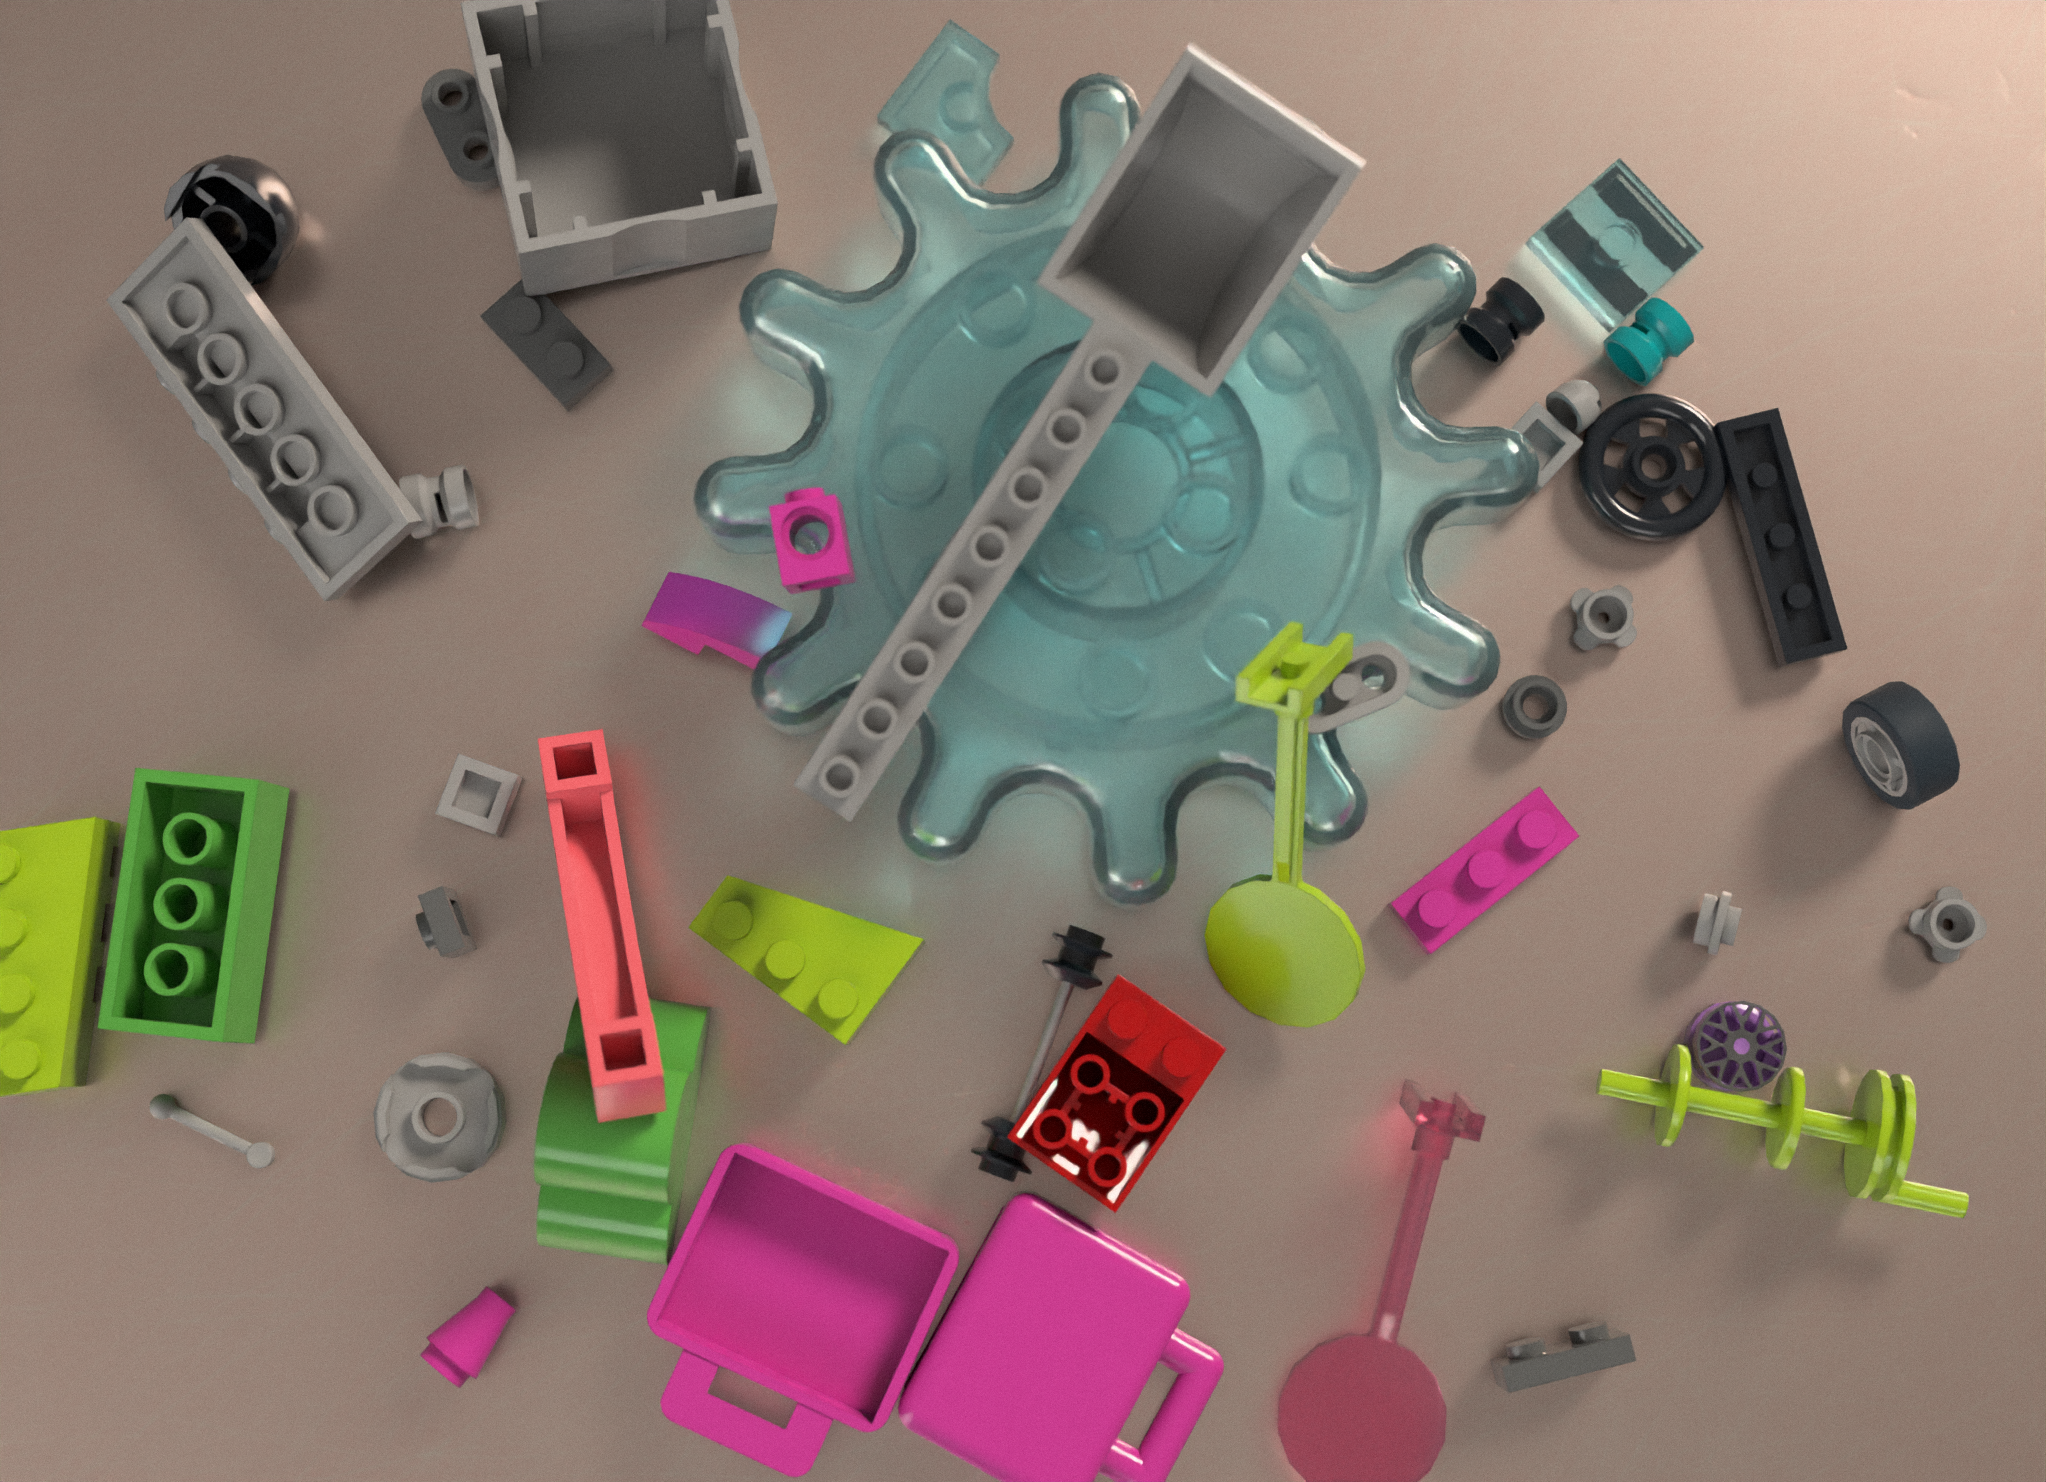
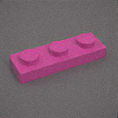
M1539 786L1387 905L1426 955L1432 954L1576 840L1579 835Z

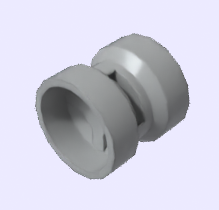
M464 464L444 468L440 476L427 478L418 473L400 478L399 488L423 520L411 532L413 538L433 536L438 528L450 525L458 530L479 525L476 496L469 472Z

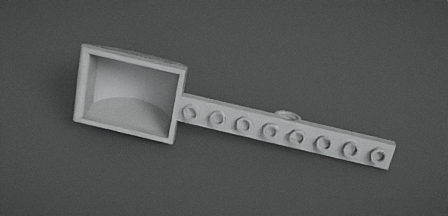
M1191 42L1189 43L1035 282L1093 322L966 518L943 548L918 592L795 779L793 786L850 822L852 821L1152 361L1206 397L1211 398L1365 164L1362 158Z

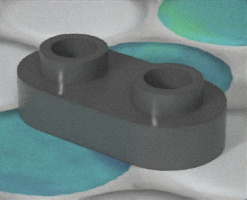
M446 69L434 74L423 88L421 103L451 169L458 180L468 188L485 191L498 187L500 184L475 77L460 69ZM451 91L462 93V98L458 104L454 106L442 104L443 98L447 93ZM485 145L488 147V153L483 159L474 161L468 158L469 151L474 146Z

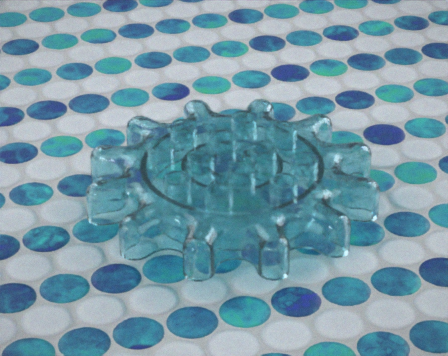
M1097 72L1081 77L1068 87L1060 100L1058 113L1057 164L1046 180L1034 188L1022 192L994 193L979 187L965 173L950 148L931 132L911 128L892 134L879 147L873 160V183L876 203L880 213L901 247V254L893 270L881 282L866 290L843 292L829 288L799 272L778 268L767 270L757 275L743 290L738 305L739 317L749 347L754 356L766 366L795 380L809 391L813 399L810 423L801 438L786 450L768 455L723 458L704 469L695 483L693 503L696 515L714 544L727 552L744 555L777 553L769 506L785 503L784 494L805 488H823L825 496L836 494L843 505L856 583L819 589V604L812 619L799 632L771 648L758 660L751 675V695L760 714L775 730L788 736L806 737L832 724L918 592L943 548L966 518L1093 322L1035 282L1142 117L1137 95L1119 77ZM1300 116L1301 118H1303L1304 120H1306L1314 127L1323 132V130L1319 128L1312 120ZM1313 242L1211 398L1206 397L1152 361L913 726L921 741L922 755L917 771L901 800L897 813L898 833L910 855L920 863L935 868L953 867L968 859L975 851L993 817L1006 802L1020 795L1045 794L1057 797L1073 806L1084 821L1088 836L1090 875L1093 887L1101 898L1118 909L1135 911L1150 907L1168 893L1176 879L1179 862L1177 840L1179 812L1185 801L1201 790L1214 786H1235L1250 792L1265 807L1274 821L1278 715L1272 709L1236 702V676L1290 621L1303 624L1302 642L1327 647L1340 632L1354 634L1353 647L1370 641H1383L1394 645L1404 654L1410 667V683L1404 695L1439 710L1458 709L1473 701L1490 687L1497 678L1501 664L1499 644L1492 632L1482 623L1450 607L1432 592L1424 575L1423 555L1425 545L1429 536L1440 529L1452 526L1487 525L1505 519L1530 496L1538 482L1540 464L1536 449L1518 431L1500 426L1460 427L1447 425L1428 414L1417 399L1412 384L1413 361L1443 342L1457 329L1470 309L1477 293V277L1470 260L1455 247L1439 243H1429L1412 249L1382 268L1371 272L1350 271L1332 263L1318 250ZM817 522L804 525L798 531L795 538L796 550L802 554L819 552L828 541V527ZM1372 665L1363 668L1361 678L1368 688L1382 686L1383 674L1379 668ZM1320 695L1315 699L1313 714H1317L1321 710L1322 699ZM1337 728L1318 735H1308L1303 850L1308 852H1325L1349 841L1362 828L1368 815V794L1361 778L1343 752L1337 737Z

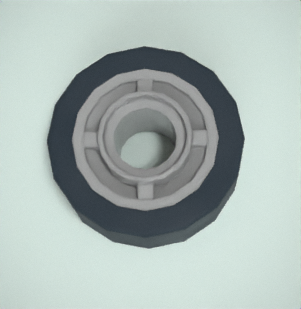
M1903 681L1888 682L1851 701L1843 711L1842 730L1846 747L1855 767L1868 786L1886 803L1897 809L1911 810L1949 790L1958 781L1960 761L1955 741L1938 710L1918 689Z

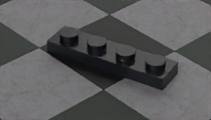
M1774 408L1716 423L1715 427L1718 431L1728 466L1727 486L1779 668L1847 650L1779 409Z

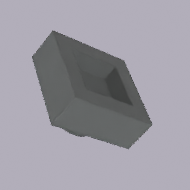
M441 886L418 895L423 912L416 914V922L422 939L429 950L437 948L440 956L456 958L477 949L454 889Z

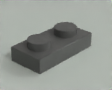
M522 279L480 315L484 323L567 411L614 371L606 358L545 294L532 297L525 296Z
M1597 1321L1568 1329L1570 1339L1545 1345L1543 1337H1532L1511 1342L1505 1345L1507 1355L1490 1359L1496 1385L1510 1393L1634 1362L1636 1357L1630 1335L1616 1328L1608 1329L1606 1321Z

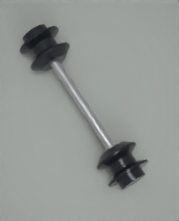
M1069 925L1066 936L1053 932L1052 936L1061 945L1060 952L1057 958L1042 960V964L1049 975L1062 981L1012 1116L1010 1120L999 1116L982 1120L981 1125L991 1135L986 1147L971 1148L970 1151L982 1157L978 1169L1011 1182H1015L1018 1171L1030 1175L1032 1171L1022 1161L1026 1150L1008 1139L1007 1136L1033 1097L1074 986L1084 990L1102 986L1103 982L1093 972L1097 960L1113 957L1112 954L1102 950L1106 938L1073 925Z

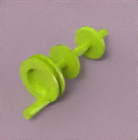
M1673 1044L1670 1049L1661 1080L1600 1069L1596 1094L1656 1105L1654 1122L1655 1140L1659 1146L1670 1147L1675 1143L1682 1128L1686 1112L1766 1127L1765 1148L1768 1163L1772 1168L1785 1170L1791 1163L1800 1134L1845 1142L1844 1176L1849 1196L1867 1199L1870 1195L1873 1201L1958 1218H1964L1967 1213L1969 1200L1967 1193L1904 1181L1912 1154L1917 1106L1915 1087L1908 1075L1892 1074L1889 1078L1886 1071L1870 1069L1860 1083L1854 1098L1850 1117L1805 1108V1075L1802 1068L1786 1067L1782 1071L1773 1090L1771 1102L1690 1086L1692 1072L1691 1055L1689 1049L1680 1044Z

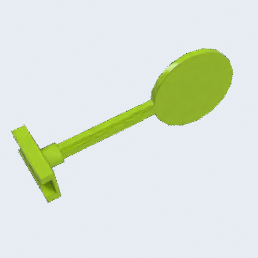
M1290 621L1236 676V702L1272 709L1278 715L1272 875L1258 874L1233 883L1211 907L1204 936L1210 965L1225 990L1247 1010L1278 1025L1309 1028L1335 1020L1355 1000L1359 994L1366 970L1361 939L1346 913L1320 889L1308 885L1302 880L1309 717L1314 713L1315 699L1353 659L1354 634L1340 632L1327 647L1302 642L1303 624Z

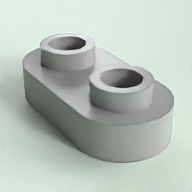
M1370 641L1353 647V659L1320 694L1322 707L1317 714L1309 717L1308 735L1325 733L1389 707L1400 700L1410 683V667L1404 654L1394 645L1383 641ZM1372 665L1381 670L1383 684L1379 689L1368 688L1363 683L1361 673L1365 666Z

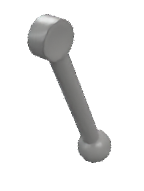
M159 1094L150 1102V1112L155 1118L163 1120L170 1117L245 1154L248 1163L254 1168L267 1167L274 1161L275 1150L269 1143L258 1142L252 1144L177 1107L174 1099L167 1094Z

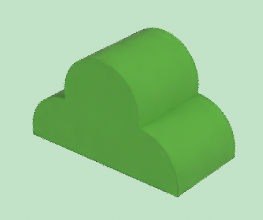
M577 996L569 1020L563 1052L558 1053L552 1064L538 1119L534 1151V1178L536 1184L541 1185L536 1222V1236L539 1246L664 1265L669 1264L673 1253L712 1007L649 998L663 1070L666 1111L598 1123Z

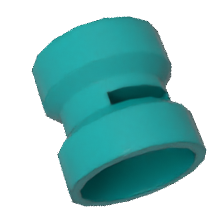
M1651 297L1636 311L1635 321L1629 327L1619 326L1605 339L1604 348L1610 360L1623 375L1638 385L1646 386L1662 372V362L1668 357H1678L1694 342V335L1688 323L1675 308L1664 300Z

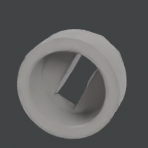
M1574 379L1563 383L1546 397L1547 411L1574 435L1580 434L1595 422L1601 414L1602 403L1599 400L1600 393L1598 388L1587 380Z

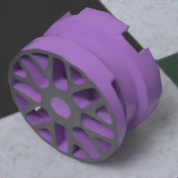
M1746 1001L1715 1003L1697 1013L1687 1026L1683 1042L1689 1049L1694 1075L1709 1087L1724 1091L1744 1092L1758 1090L1770 1083L1782 1069L1787 1051L1784 1030L1776 1017L1761 1005ZM1765 1015L1769 1017L1772 1021V1026L1769 1025L1768 1021L1765 1018Z

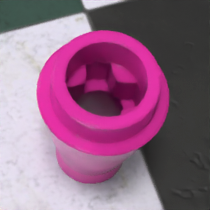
M486 1286L475 1299L426 1337L430 1343L420 1356L458 1388H461L470 1376L477 1379L506 1323L516 1310Z

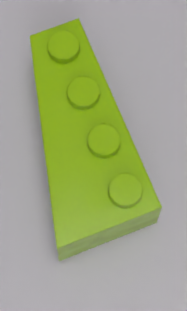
M90 817L0 831V1097L25 1096L86 1086L97 1002L93 1001L97 967H102L105 942H101L105 906L111 900L114 877H109L113 846H118L121 823L98 817Z

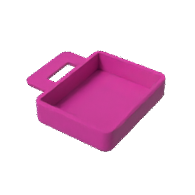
M741 1142L727 1147L721 1152L647 1311V1322L651 1331L658 1337L683 1348L661 1397V1410L670 1421L787 1476L799 1477L806 1474L812 1468L834 1419L862 1432L877 1431L888 1421L958 1267L960 1253L956 1242L943 1232L753 1144ZM719 1366L797 1401L798 1403L786 1429L707 1393Z
M1020 1191L1012 1195L1005 1206L1001 1208L911 1372L900 1397L898 1414L903 1425L909 1430L1001 1482H1093L1098 1473L1114 1482H1165L1223 1374L1224 1362L1217 1350L1176 1328L1190 1302V1288L1178 1272L1038 1193ZM1160 1363L1178 1373L1137 1449L1117 1437L1156 1364Z

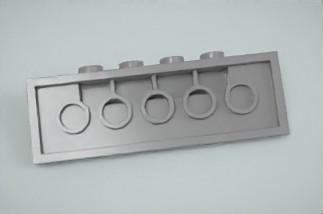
M186 217L107 299L109 305L157 369L156 376L159 382L178 398L191 416L192 425L196 433L205 442L212 445L228 467V475L233 484L249 496L264 517V524L269 534L286 547L324 601L340 599L423 522L203 219Z

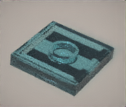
M1620 158L1536 231L1526 242V246L1609 334L1704 249V246Z

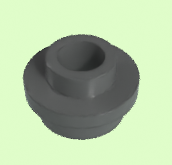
M1531 675L1517 680L1508 688L1503 698L1502 711L1506 723L1516 734L1528 739H1540L1551 735L1561 727L1567 714V701L1562 689L1553 680L1544 676ZM1527 697H1535L1543 704L1544 712L1540 719H1532L1525 714L1523 703Z

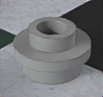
M1723 891L1721 897L1707 893L1704 895L1693 943L1708 946L1707 953L1717 955L1720 943L1730 946L1734 945L1742 909L1730 906L1733 893Z

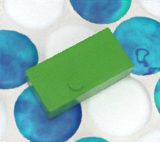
M135 768L98 1029L215 1042L255 1044L290 788L257 779Z

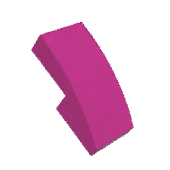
M668 572L641 626L699 655L706 644L738 662L763 673L769 665L793 613L754 595L721 583L687 574Z

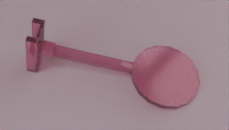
M1405 1079L1399 1104L1414 1126H1417L1411 1147L1416 1153L1370 1330L1366 1334L1347 1333L1318 1343L1293 1365L1279 1393L1277 1430L1288 1462L1306 1482H1418L1431 1471L1445 1442L1447 1408L1434 1373L1411 1348L1397 1342V1336L1443 1160H1449L1455 1137L1480 1142L1486 1115L1467 1094L1455 1092L1453 1101L1434 1096L1430 1098L1418 1082Z

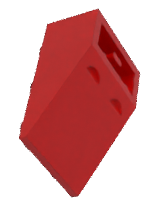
M1117 974L1078 1029L1007 1138L1116 1213L1227 1048L1120 974Z

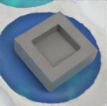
M1536 401L1490 452L1532 490L1538 493L1578 450L1583 442Z
M458 753L435 814L500 837L523 777Z

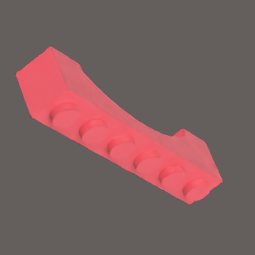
M603 729L538 738L545 795L598 1123L666 1111L663 1070L632 912Z

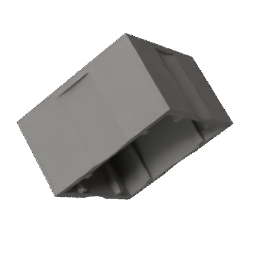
M471 0L460 2L471 64L525 296L532 297L771 249L778 201L758 118L747 98L741 79L739 40L729 0Z

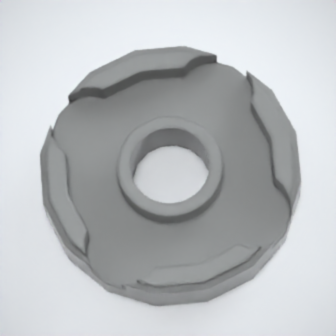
M450 1052L419 1055L406 1062L407 1064L401 1066L381 1087L373 1112L375 1135L383 1152H386L389 1159L396 1164L394 1166L407 1176L431 1183L461 1179L483 1167L500 1146L507 1122L504 1095L493 1075L474 1059ZM437 1098L448 1100L454 1106L457 1113L454 1128L444 1136L433 1134L424 1123L423 1115L425 1108L431 1101Z

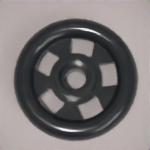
M1657 393L1639 394L1624 398L1606 408L1595 422L1590 425L1584 436L1578 463L1579 479L1583 493L1598 517L1608 526L1626 536L1647 541H1664L1684 536L1705 523L1715 512L1723 498L1728 481V466L1718 431L1713 422L1700 409L1683 399ZM1656 418L1666 420V438L1661 436H1646L1642 438L1640 436V419ZM1611 440L1628 447L1622 457L1621 469L1604 464L1605 452ZM1694 441L1700 451L1703 467L1688 471L1685 469V460L1678 446ZM1652 459L1660 465V478L1653 479L1644 474L1642 470L1643 460ZM1623 484H1626L1636 495L1645 498V502L1637 512L1624 506L1615 497ZM1681 485L1692 500L1685 507L1671 513L1661 499L1671 494Z

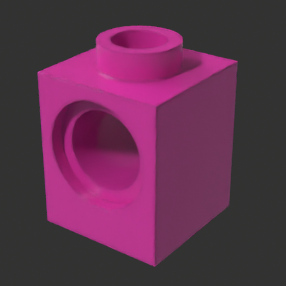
M818 487L799 489L784 494L785 503L769 506L782 586L790 594L856 583L843 505L836 494L825 496L824 489ZM813 522L826 525L829 537L823 549L814 554H802L796 550L795 538L798 531L804 525Z

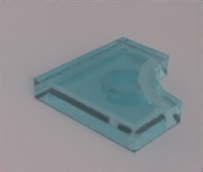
M950 19L877 115L880 125L976 193L979 192L1014 144V138L997 121L989 100L990 82L1000 63V54Z

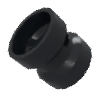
M1501 277L1486 292V301L1482 306L1471 307L1456 322V329L1475 354L1492 365L1500 366L1515 351L1514 342L1520 336L1531 335L1545 321V315L1541 306L1525 288L1510 278Z

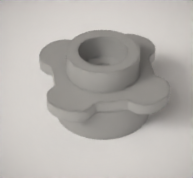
M1621 585L1595 593L1588 588L1577 590L1570 599V607L1577 614L1578 629L1574 632L1573 636L1575 643L1584 650H1592L1598 644L1614 643L1616 646L1624 648L1633 643L1637 630L1632 625L1634 617L1631 605L1633 602L1632 593ZM1600 612H1605L1609 616L1607 623L1599 622L1598 614Z
M1952 886L1940 888L1936 892L1935 900L1925 909L1914 910L1910 914L1908 921L1910 930L1914 934L1922 935L1932 946L1933 957L1942 963L1956 961L1959 958L1960 949L1970 946L1975 940L1982 939L1987 931L1985 919L1979 915L1971 903L1963 900L1962 892ZM1946 918L1950 919L1953 923V927L1949 931L1945 930L1942 926Z

